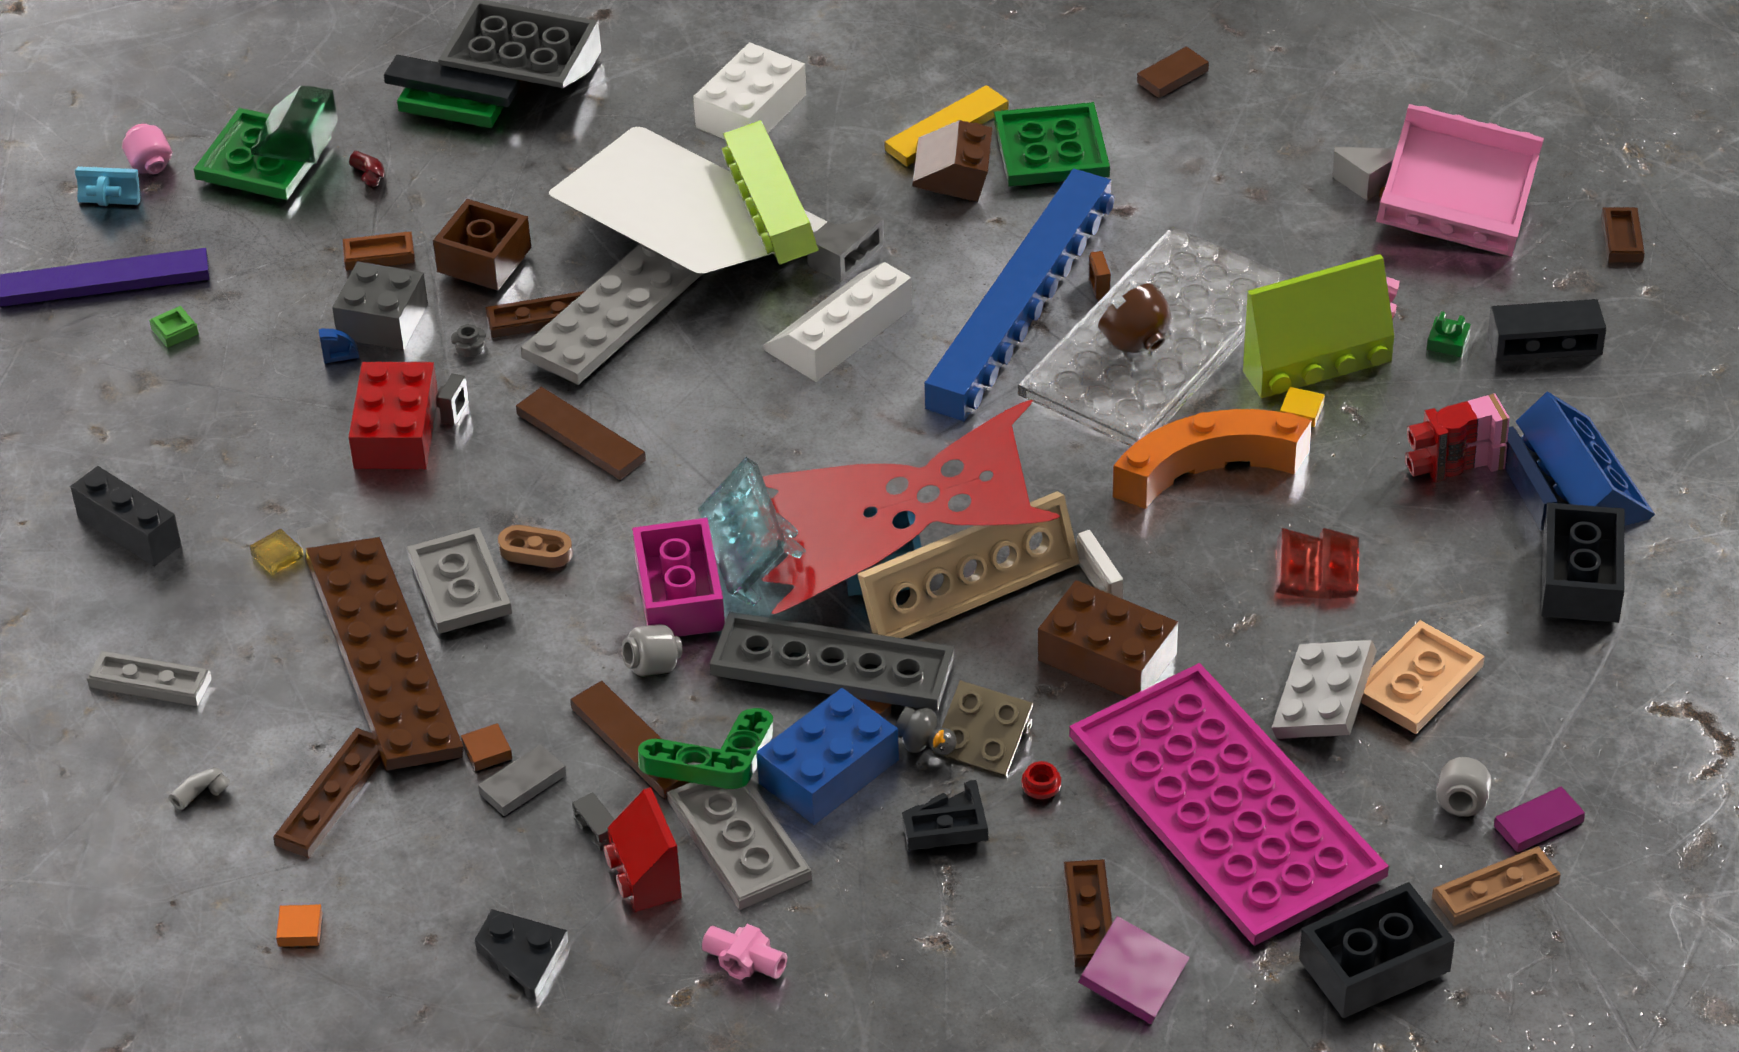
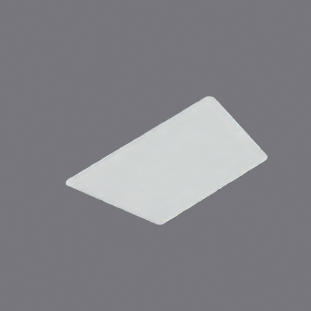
M632 127L549 191L550 196L695 273H708L774 254L773 252L767 254L761 236L757 233L753 218L751 219L745 201L742 200L738 186L735 184L730 171L643 127ZM805 210L813 232L819 230L827 223V221Z

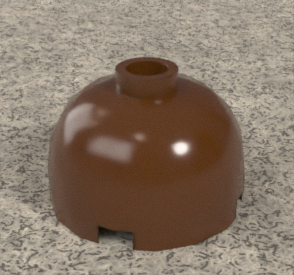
M1147 283L1125 293L1122 297L1126 302L1118 309L1112 304L1100 318L1099 330L1107 341L1120 351L1140 353L1147 350L1152 352L1158 349L1166 340L1164 335L1167 333L1172 319L1170 307L1162 292L1152 283Z

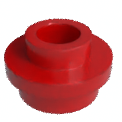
M1045 761L1034 762L1027 767L1022 775V789L1033 798L1047 799L1059 792L1061 776L1051 763Z

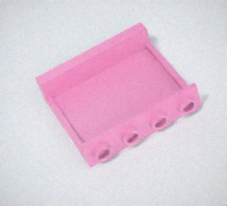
M1409 104L1386 187L1380 201L1376 222L1512 257L1544 138L1529 132H1519L1493 123H1483L1461 115H1452L1432 110L1426 106Z

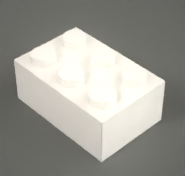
M749 42L693 96L695 127L724 139L723 133L762 120L767 133H769L806 96L805 63Z

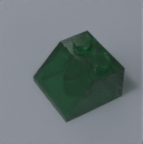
M299 86L273 107L251 148V154L316 164L338 122L333 90L314 86Z

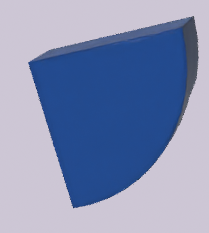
M318 329L324 364L360 358L358 347L348 334L336 329Z

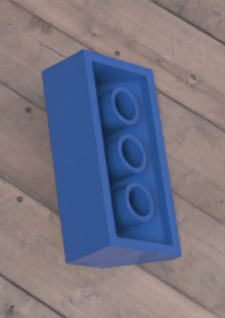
M1547 391L1516 420V423L1523 432L1521 436L1522 441L1531 451L1537 453L1539 456L1537 464L1548 476L1554 479L1556 482L1553 485L1554 490L1569 504L1625 509L1624 526L1650 520L1655 515L1589 416Z

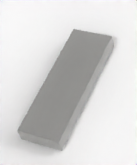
M107 651L100 652L87 677L89 688L197 707L212 679L210 669Z

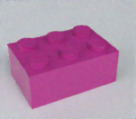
M708 518L633 527L635 561L646 625H667L673 631L674 636L678 637L722 631L725 624L723 595Z

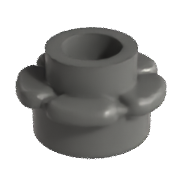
M466 324L459 327L457 332L452 334L451 343L455 345L458 354L465 357L476 356L484 349L486 333L475 325Z

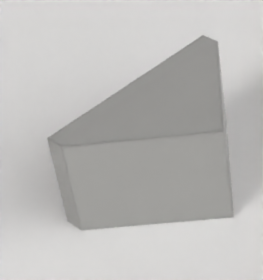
M1334 147L1332 178L1367 201L1379 194L1380 188L1386 185L1396 149Z

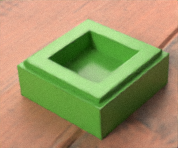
M181 306L149 319L151 329L167 348L199 334L197 324Z

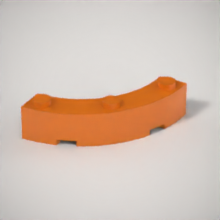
M1259 409L1201 412L1176 420L1141 438L1118 459L1113 466V498L1147 509L1152 501L1172 486L1174 479L1187 472L1198 474L1208 470L1224 468L1228 462L1250 461V467L1269 468L1295 475L1309 453L1312 420L1293 413Z

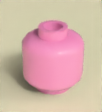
M137 124L128 130L123 139L122 149L132 169H138L140 174L160 173L171 160V147L162 130L155 125Z

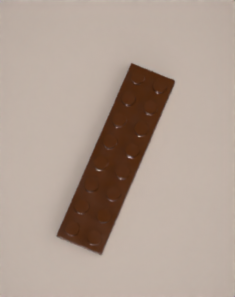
M380 537L306 548L307 564L386 771L463 757L462 741Z

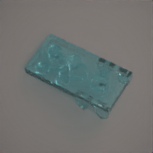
M748 457L741 461L698 508L701 518H708L715 558L728 593L749 605L755 606L761 600V597L751 589V586L784 551L797 558H801L806 552L793 539L799 534L797 529L776 512L758 464Z

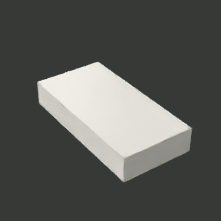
M1090 530L1078 533L1077 552L1080 561L1079 565L1092 585L1099 590L1123 599V578Z

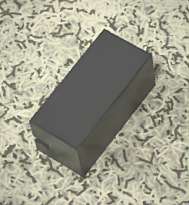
M592 792L572 802L573 816L582 829L587 827L592 829V832L596 835L592 836L591 840L601 851L605 845L609 844L607 827L615 819Z

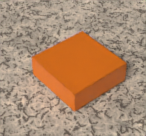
M321 904L280 905L276 935L278 947L319 946L323 915Z

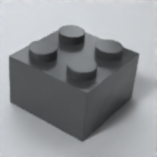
M357 261L332 307L336 330L348 334L355 342L404 350L428 305L424 272Z

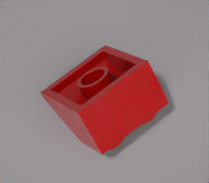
M652 788L643 789L607 827L609 844L604 846V854L609 868H617L619 873L616 875L619 892L623 899L629 897L635 912L682 898L677 844Z

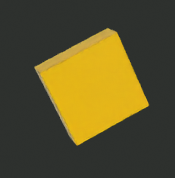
M1289 387L1280 412L1293 413L1297 416L1311 419V427H1315L1324 405L1325 394Z

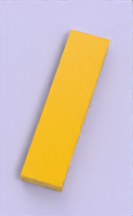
M985 85L884 141L885 151L907 167L915 162L916 146L919 137L958 120L982 125L994 118V111L1009 110V101L988 85Z

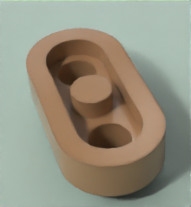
M512 525L502 530L498 536L500 555L510 562L557 568L567 564L573 556L571 538L561 531L525 525Z

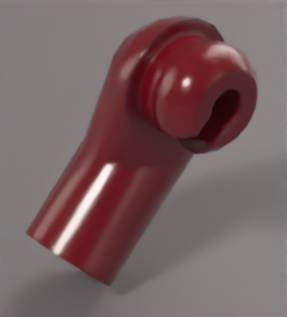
M357 150L351 154L349 165L365 172L361 177L362 182L371 187H377L380 179H383L385 176L381 161Z

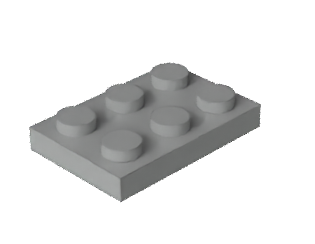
M480 527L407 546L409 560L438 634L512 614L511 602Z
M1372 640L1299 644L1272 725L1276 739L1351 734L1377 651Z

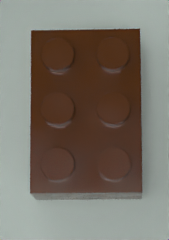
M1075 580L1038 628V661L1128 698L1153 686L1177 654L1178 621Z

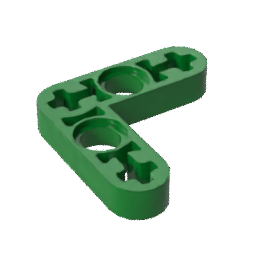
M751 708L742 711L738 715L721 749L665 739L646 740L638 747V767L643 773L652 776L725 789L742 788L750 782L757 768L756 751L770 742L773 737V716L769 711L761 708ZM740 747H749L750 749H738V748H740ZM688 763H701V764H698V765H689Z

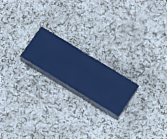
M1512 426L1509 427L1508 441L1505 442L1507 444L1505 469L1541 531L1544 530L1547 503H1557V500L1517 430Z

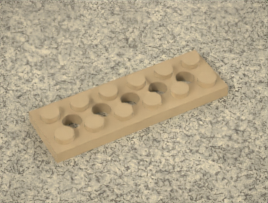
M1057 491L1030 502V506L1057 513L1060 515L1057 519L1033 524L974 525L858 573L872 633L904 638L1080 564L1065 496ZM1041 532L1043 538L1040 546L1031 550L1029 546L1031 537L1035 533ZM1004 546H1009L1010 554L1007 560L998 564L996 560L998 551ZM975 559L977 562L975 572L965 578L963 575L964 566L970 560ZM942 573L944 580L941 587L936 591H931V579L935 575ZM909 587L910 597L908 601L903 605H897L896 597L898 592L903 588Z

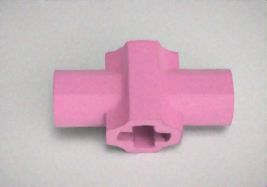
M747 924L743 928L739 927L735 933L710 926L703 937L702 950L718 956L719 965L731 977L743 980L745 977H751L754 971L778 979L785 970L787 954L771 948L770 939L755 926Z

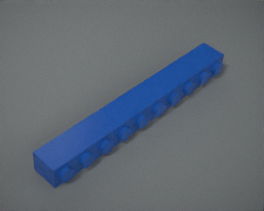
M1073 168L925 381L926 410L965 421L973 409H978L985 390L988 386L992 387L995 384L998 371L1002 365L1009 363L1013 349L1018 342L1024 341L1032 321L1039 319L1046 300L1053 298L1061 278L1068 276L1076 256L1083 254L1086 241L1091 235L1097 233L1103 216L1110 214L1115 200L1114 195L1111 194V179Z

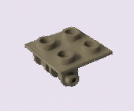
M960 680L942 728H947L954 732L957 744L953 752L940 756L1007 776L1022 733L1028 734L1031 729L1032 719L1028 717L1033 703Z

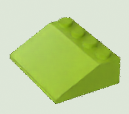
M1381 254L1248 290L1243 372L1261 399L1286 392L1289 387H1304L1392 361L1394 328L1384 258Z

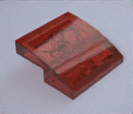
M1282 528L1277 537L1275 592L1303 598L1339 599L1356 597L1358 593L1359 537L1327 528L1322 529L1319 537Z

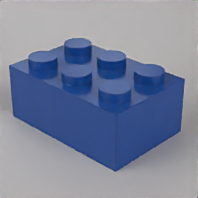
M841 688L756 751L758 783L811 824L815 825L899 760L898 728L844 688Z

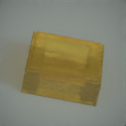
M281 528L250 545L251 555L272 575L303 558L302 548Z

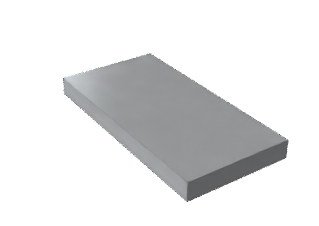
M751 780L746 786L738 789H725L688 783L667 792L669 804L739 910L812 880V870Z

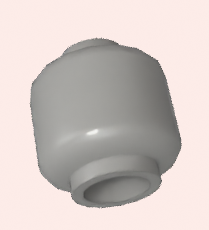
M656 624L636 627L630 631L628 637L622 643L623 661L627 668L632 669L636 675L641 677L668 674L673 671L677 664V659L682 656V643L680 638L674 636L673 631L667 625Z
M1457 757L1449 760L1441 769L1436 788L1437 800L1441 807L1448 813L1458 817H1470L1478 814L1486 806L1490 794L1491 776L1486 766L1470 757Z

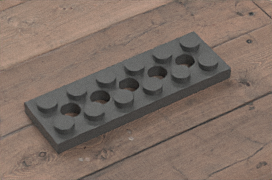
M729 611L710 661V675L832 695L839 689L844 688L859 699L921 709L929 708L933 711H938L955 658V646ZM757 646L765 648L762 651H751ZM793 652L803 654L800 657H789ZM830 658H836V659L841 660L840 662H837V663H827V662H826V661H828ZM867 664L879 666L875 669L864 668ZM904 670H912L917 672L913 675L902 674Z

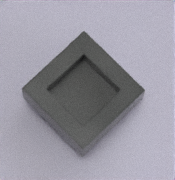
M452 373L446 384L438 389L436 407L440 410L441 423L455 426L469 401L465 376Z

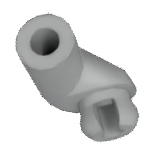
M213 767L189 776L169 795V800L177 809L183 810L206 788L213 795L218 796L230 785V780L222 774L223 770Z

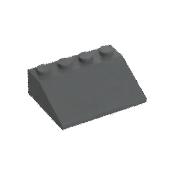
M474 0L438 61L439 65L564 88L589 73L600 55L598 20L488 0Z

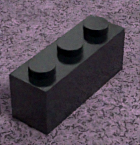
M1598 299L1491 306L1488 335L1495 361L1603 355L1606 324Z
M96 466L70 486L79 519L155 567L182 546L176 517L173 512L101 467Z

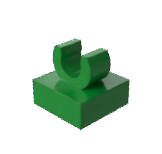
M1441 311L1434 320L1427 340L1426 350L1462 357L1470 335L1471 324L1465 323V317L1459 315L1458 321L1446 319V313Z

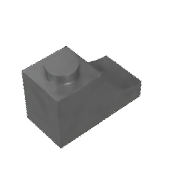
M871 214L860 221L848 224H834L828 221L819 230L813 232L819 251L808 254V266L842 282L884 245L883 219Z

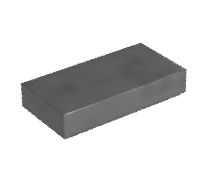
M540 744L479 784V794L505 816L566 776V767Z

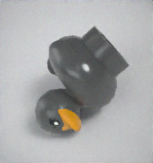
M906 706L895 725L898 728V737L902 739L905 749L910 753H919L927 746H930L936 754L948 755L956 747L957 740L954 732L947 728H936L937 716L932 709L923 708L915 711Z

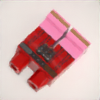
M1496 394L1446 406L1438 412L1435 408L1424 410V422L1407 426L1408 442L1414 450L1406 452L1405 463L1411 475L1414 477L1430 473L1436 483L1444 481L1445 477H1455L1464 470L1487 465L1491 472L1505 469L1507 444L1505 442L1508 441L1510 418Z

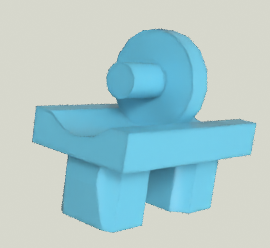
M77 167L75 169L78 184V202L98 203L99 206H108V204H139L138 169Z

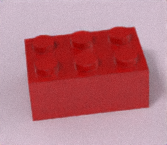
M362 362L348 437L354 469H427L436 412V395L438 392L434 362Z

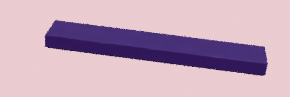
M206 248L0 274V307L208 280L210 277Z

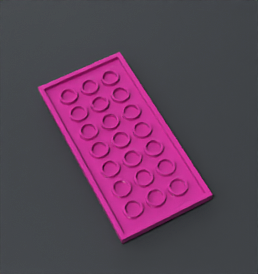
M1200 663L1069 726V737L1253 946L1388 877V864Z

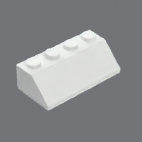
M886 262L859 273L764 344V351L813 381H819L912 309L911 277Z

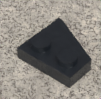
M976 780L964 783V791L953 797L948 798L945 793L931 798L926 804L917 805L902 812L903 829L908 850L989 841L988 826Z
M491 909L475 938L476 950L488 961L496 963L499 971L509 980L513 977L525 988V994L533 1000H537L568 942L567 930Z

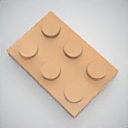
M1419 620L1371 668L1361 703L1417 734L1483 667L1485 656Z

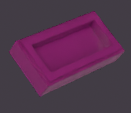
M1560 786L1496 816L1494 827L1518 853L1583 823L1585 812Z

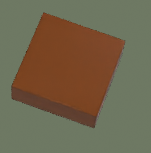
M1103 251L1090 252L1088 279L1098 302L1110 300L1111 273Z
M498 723L461 735L463 748L475 771L512 759L511 748Z

